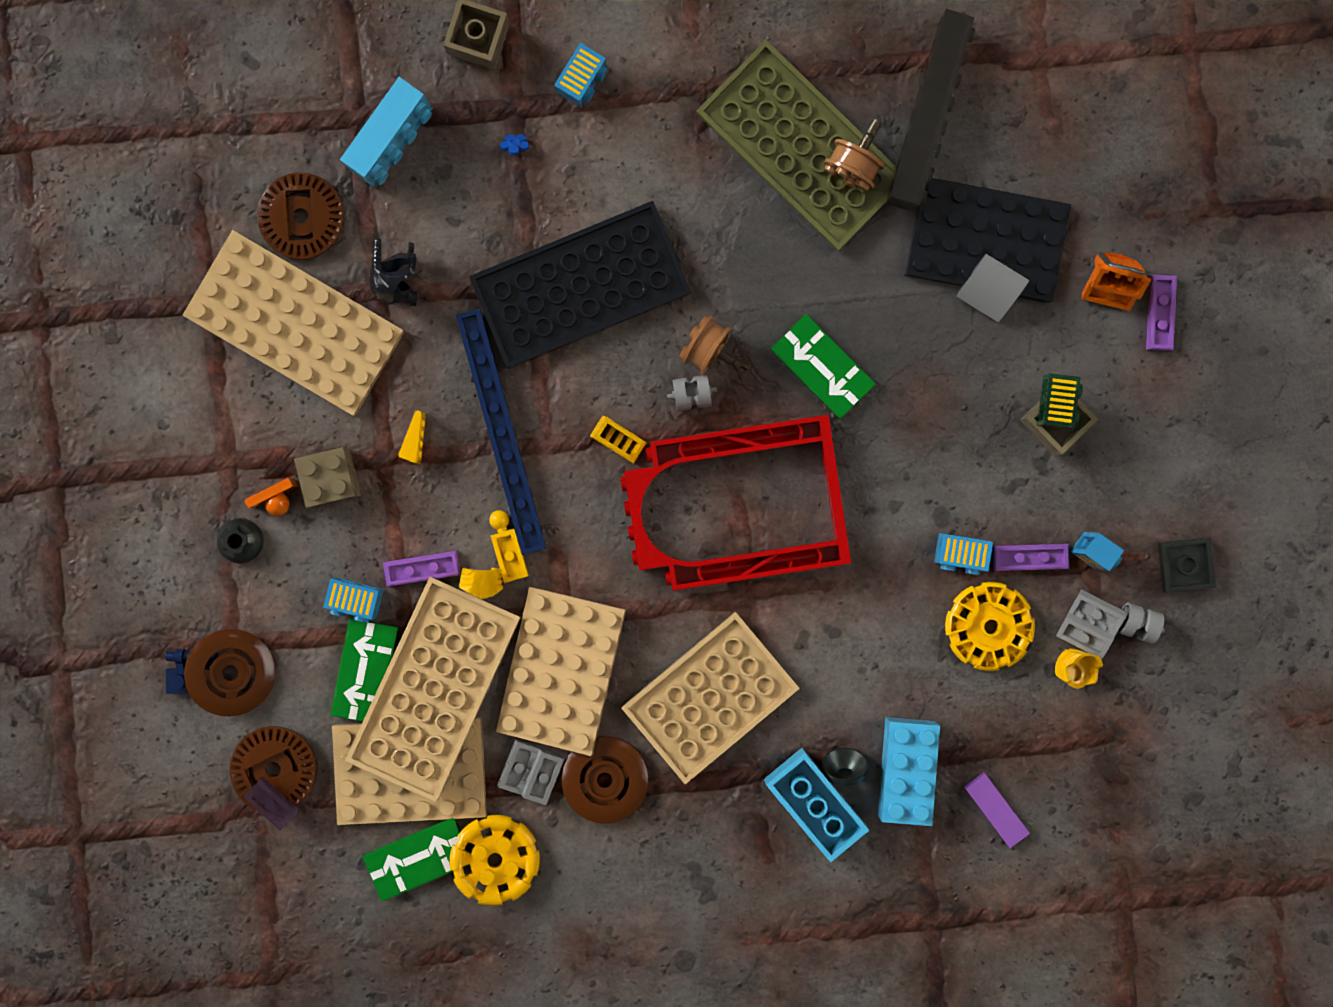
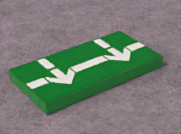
M807 314L770 349L839 420L875 385Z
M352 617L349 618L330 713L331 716L363 722L394 655L399 627L372 621L365 623L356 621Z
M445 819L365 853L362 856L381 902L453 872V870H450L449 865L452 845H456L459 839L458 834L461 832L456 819Z

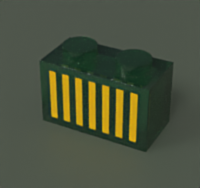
M1053 373L1043 375L1037 426L1059 429H1072L1075 427L1080 417L1077 403L1083 392V385L1080 384L1081 377Z

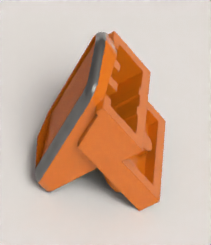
M1099 252L1095 257V268L1082 291V300L1130 311L1136 299H1141L1151 278L1147 277V271L1137 260L1122 254Z

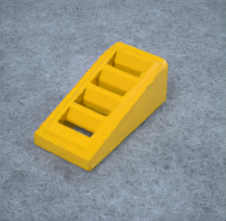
M418 410L414 413L398 454L400 458L416 464H420L422 458L426 413Z
M606 416L601 417L590 435L591 438L633 464L647 443ZM609 425L610 428L608 432L606 433L604 438H602L600 435L602 434L605 427ZM616 430L619 431L615 440L611 444L609 440L611 439L612 435ZM624 435L627 436L628 438L625 441L624 445L621 449H619L618 445L620 444ZM632 441H635L636 445L632 449L631 453L627 454V449L631 445Z

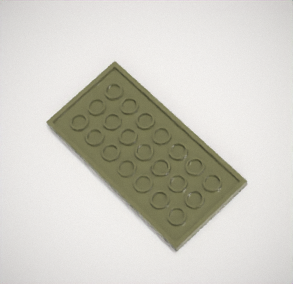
M767 40L696 111V114L837 252L908 180L873 143H871L867 151L878 157L885 164L884 169L878 170L872 181L875 184L873 189L865 191L859 187L856 189L843 182V177L839 175L836 177L824 170L826 166L824 161L832 156L836 148L834 144L836 139H843L859 146L864 135Z

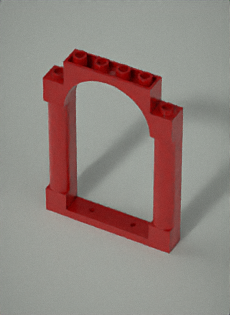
M829 415L650 442L651 447L646 448L648 463L653 462L654 467L624 471L625 476L620 477L622 492L627 491L628 501L624 502L626 516H631L632 526H628L630 541L635 540L636 550L631 551L633 565H638L639 570L669 566V570L665 571L667 586L672 585L673 591L851 564ZM820 442L834 540L700 561H685L663 553L648 537L642 521V502L650 483L665 469L683 462Z

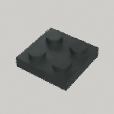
M1211 538L1158 543L1163 592L1216 588Z

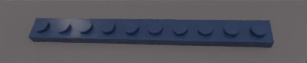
M481 309L457 314L456 319L521 553L524 555L545 549L547 546Z

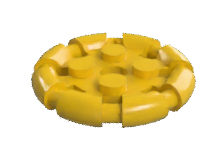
M981 582L980 586L966 588L953 600L954 605L951 611L948 610L946 615L945 631L946 635H949L951 641L949 645L952 651L963 663L966 664L968 662L974 665V669L981 671H999L1001 667H1010L1016 664L1028 652L1026 649L1034 639L1035 620L1031 617L1029 603L1016 589L1012 591L1007 588L1006 584L999 582ZM985 595L987 602L979 603L977 597ZM1002 597L1008 599L1006 606L999 603ZM963 608L970 610L966 619L960 617ZM1020 613L1022 621L1015 623L1013 615ZM989 620H994L997 624V629L994 633L988 634L984 629L985 623ZM964 631L968 638L960 640L958 632ZM1015 635L1021 637L1017 646L1012 644ZM976 647L983 650L979 656L973 654ZM1002 649L1003 656L996 658L994 651Z
M488 815L486 819L480 821L476 819L461 830L458 834L459 839L456 845H452L449 865L450 870H453L455 876L453 881L467 898L470 899L472 897L478 900V904L499 906L503 905L502 902L511 899L515 901L528 891L532 885L530 882L534 876H537L540 865L539 850H536V839L523 823L520 822L518 824L512 821V817ZM491 828L492 834L483 837L481 831ZM506 829L514 832L511 839L503 836ZM468 842L475 845L472 852L465 850ZM525 846L527 853L519 855L518 847ZM493 853H498L502 857V861L498 866H491L487 861L488 857ZM470 864L472 872L464 874L463 867ZM519 867L525 870L522 878L516 875ZM478 881L486 885L483 891L476 888ZM507 883L509 890L499 893L498 886Z

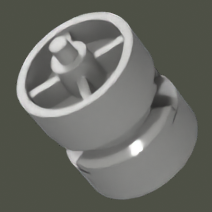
M707 374L704 376H693L691 381L687 378L672 380L674 391H672V394H667V398L673 399L676 402L677 412L691 410L694 405L698 409L712 407L711 395H713V392H717V387L709 385Z
M1129 602L1122 607L1121 610L1127 612V616L1117 633L1129 637L1136 635L1138 640L1154 644L1159 639L1161 633L1165 632V628H1163V613L1150 609L1144 612L1143 607Z

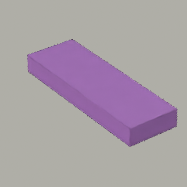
M1151 275L1149 276L1151 281L1148 294L1146 350L1173 351L1177 276Z
M1069 544L992 546L993 571L1070 569Z
M458 551L383 562L387 587L427 581L429 577L439 579L461 575Z
M984 772L964 786L1009 848L1030 834Z

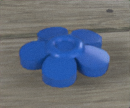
M513 134L507 135L504 138L505 141L500 144L501 150H509L510 155H517L519 150L526 151L529 149V143L526 142L527 138L524 135H517L516 137Z

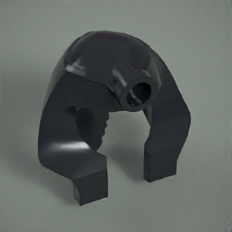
M376 239L373 246L369 280L373 295L389 305L410 303V306H416L417 291H413L411 286L402 281L415 274L417 258L416 254H414V243H408L407 254L400 252L381 261V239ZM409 264V267L399 270L402 265Z

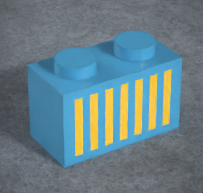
M580 43L554 85L556 93L582 108L585 102L589 103L595 93L593 88L598 81L602 82L608 72L606 58Z
M1084 532L1070 552L1094 569L1110 571L1120 564L1122 560L1121 554L1124 550L1100 533Z
M939 533L934 563L941 564L940 569L955 571L957 566L966 568L965 573L980 575L981 571L988 572L993 542Z
M338 577L330 578L323 608L330 609V614L344 616L346 613L354 615V620L368 623L369 619L377 618L384 589Z

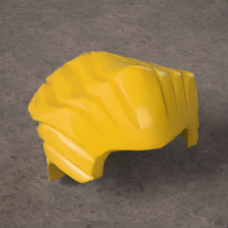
M463 568L459 588L480 599L495 596V594L503 589L502 569L474 570Z
M1069 648L1065 649L1058 657L1055 665V674L1069 686L1079 689L1097 682L1098 669L1103 667V663L1097 655Z

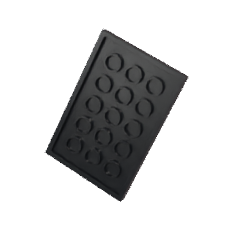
M925 176L922 181L904 276L963 286L975 267L987 254L1029 280L1018 297L1051 303L1054 298L1071 204Z

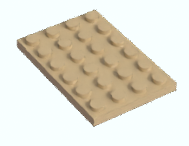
M529 587L496 732L592 756L626 609Z
M734 612L621 708L683 783L687 784L800 688L740 616Z
M482 717L475 718L438 802L431 801L346 762L345 759L362 723L334 724L332 726L337 825L481 818L487 816Z

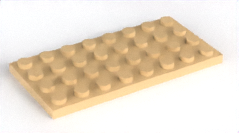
M234 230L231 231L183 313L184 317L353 416H356L405 333L401 328Z
M429 577L345 761L431 801L438 802L521 617Z

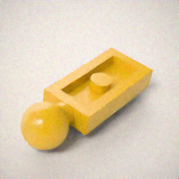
M502 510L494 511L490 515L489 522L498 533L490 536L499 567L502 569L504 583L529 576L515 528L507 530L509 524L508 514Z

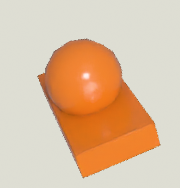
M286 478L246 498L244 502L248 509H255L265 504L269 514L282 516L288 511L290 506L289 499L285 494L298 488L299 485L296 479Z

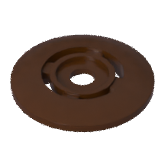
M305 172L290 173L276 179L261 196L257 209L258 227L266 243L279 254L297 260L312 259L327 252L337 242L344 226V207L337 191L326 180ZM297 193L310 194V198L297 196L289 199L288 197ZM299 209H304L308 212V219L302 224L294 220V214ZM313 234V238H311V239H305V240H293V239H290L293 235L298 236V237H307V236H310V235Z
M239 629L216 631L201 639L191 650L184 671L186 688L194 702L207 712L228 717L245 714L258 707L266 699L273 687L275 680L273 656L261 639L247 631ZM223 650V655L218 656L213 661L210 669H205V665L210 657L216 652ZM228 665H233L238 669V676L234 680H226L222 675L223 669ZM255 676L252 686L242 695H237V692L248 684L250 677Z
M280 726L262 727L246 735L236 746L230 760V779L239 798L251 808L265 813L285 812L299 805L311 792L317 775L316 758L309 743L297 732ZM286 750H289L291 752V755L298 767V771L295 770L294 762L291 756L288 753H286ZM270 762L278 763L281 768L280 774L276 777L270 776L266 771V767ZM251 768H253V773L256 781L260 785H262L261 788L254 782L251 775Z
M597 737L592 756L571 752L563 768L562 788L567 802L577 814L595 823L609 824L624 820L638 809L647 792L648 772L642 756L631 744L616 737ZM591 760L593 764L586 772L585 782H581V772L584 766ZM609 773L612 776V784L609 787L600 786L597 781L599 774ZM629 777V787L626 794L621 799L617 798L624 787L625 778Z

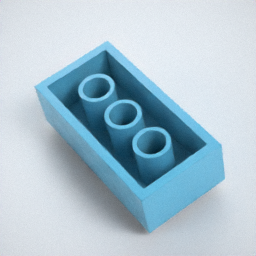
M398 77L340 158V161L351 172L376 189L378 184L382 185L388 177V170L393 164L396 165L403 156V149L407 144L410 145L415 140L418 128L421 124H426L432 115L431 110L433 108L425 95Z
M885 717L878 817L882 822L932 826L940 725L935 721Z
M803 748L799 749L764 779L766 786L830 863L869 831L865 822L825 777L824 773Z

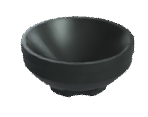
M243 518L234 519L224 524L219 530L217 547L225 559L234 563H247L260 554L263 547V535L260 528L254 522ZM233 534H238L242 537L243 542L238 549L231 547L229 539Z
M837 748L825 755L822 762L823 772L831 783L840 787H851L862 782L867 776L868 760L864 754L856 749ZM846 772L850 773L852 777L850 779H841L838 775Z

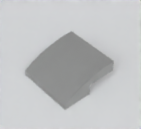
M985 254L956 297L999 322L1021 294L1029 280Z
M1081 589L1056 636L1103 659L1124 622L1127 612Z
M515 739L497 785L501 789L520 794L525 799L546 805L564 758Z

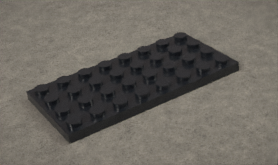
M654 201L469 276L507 369L691 294Z

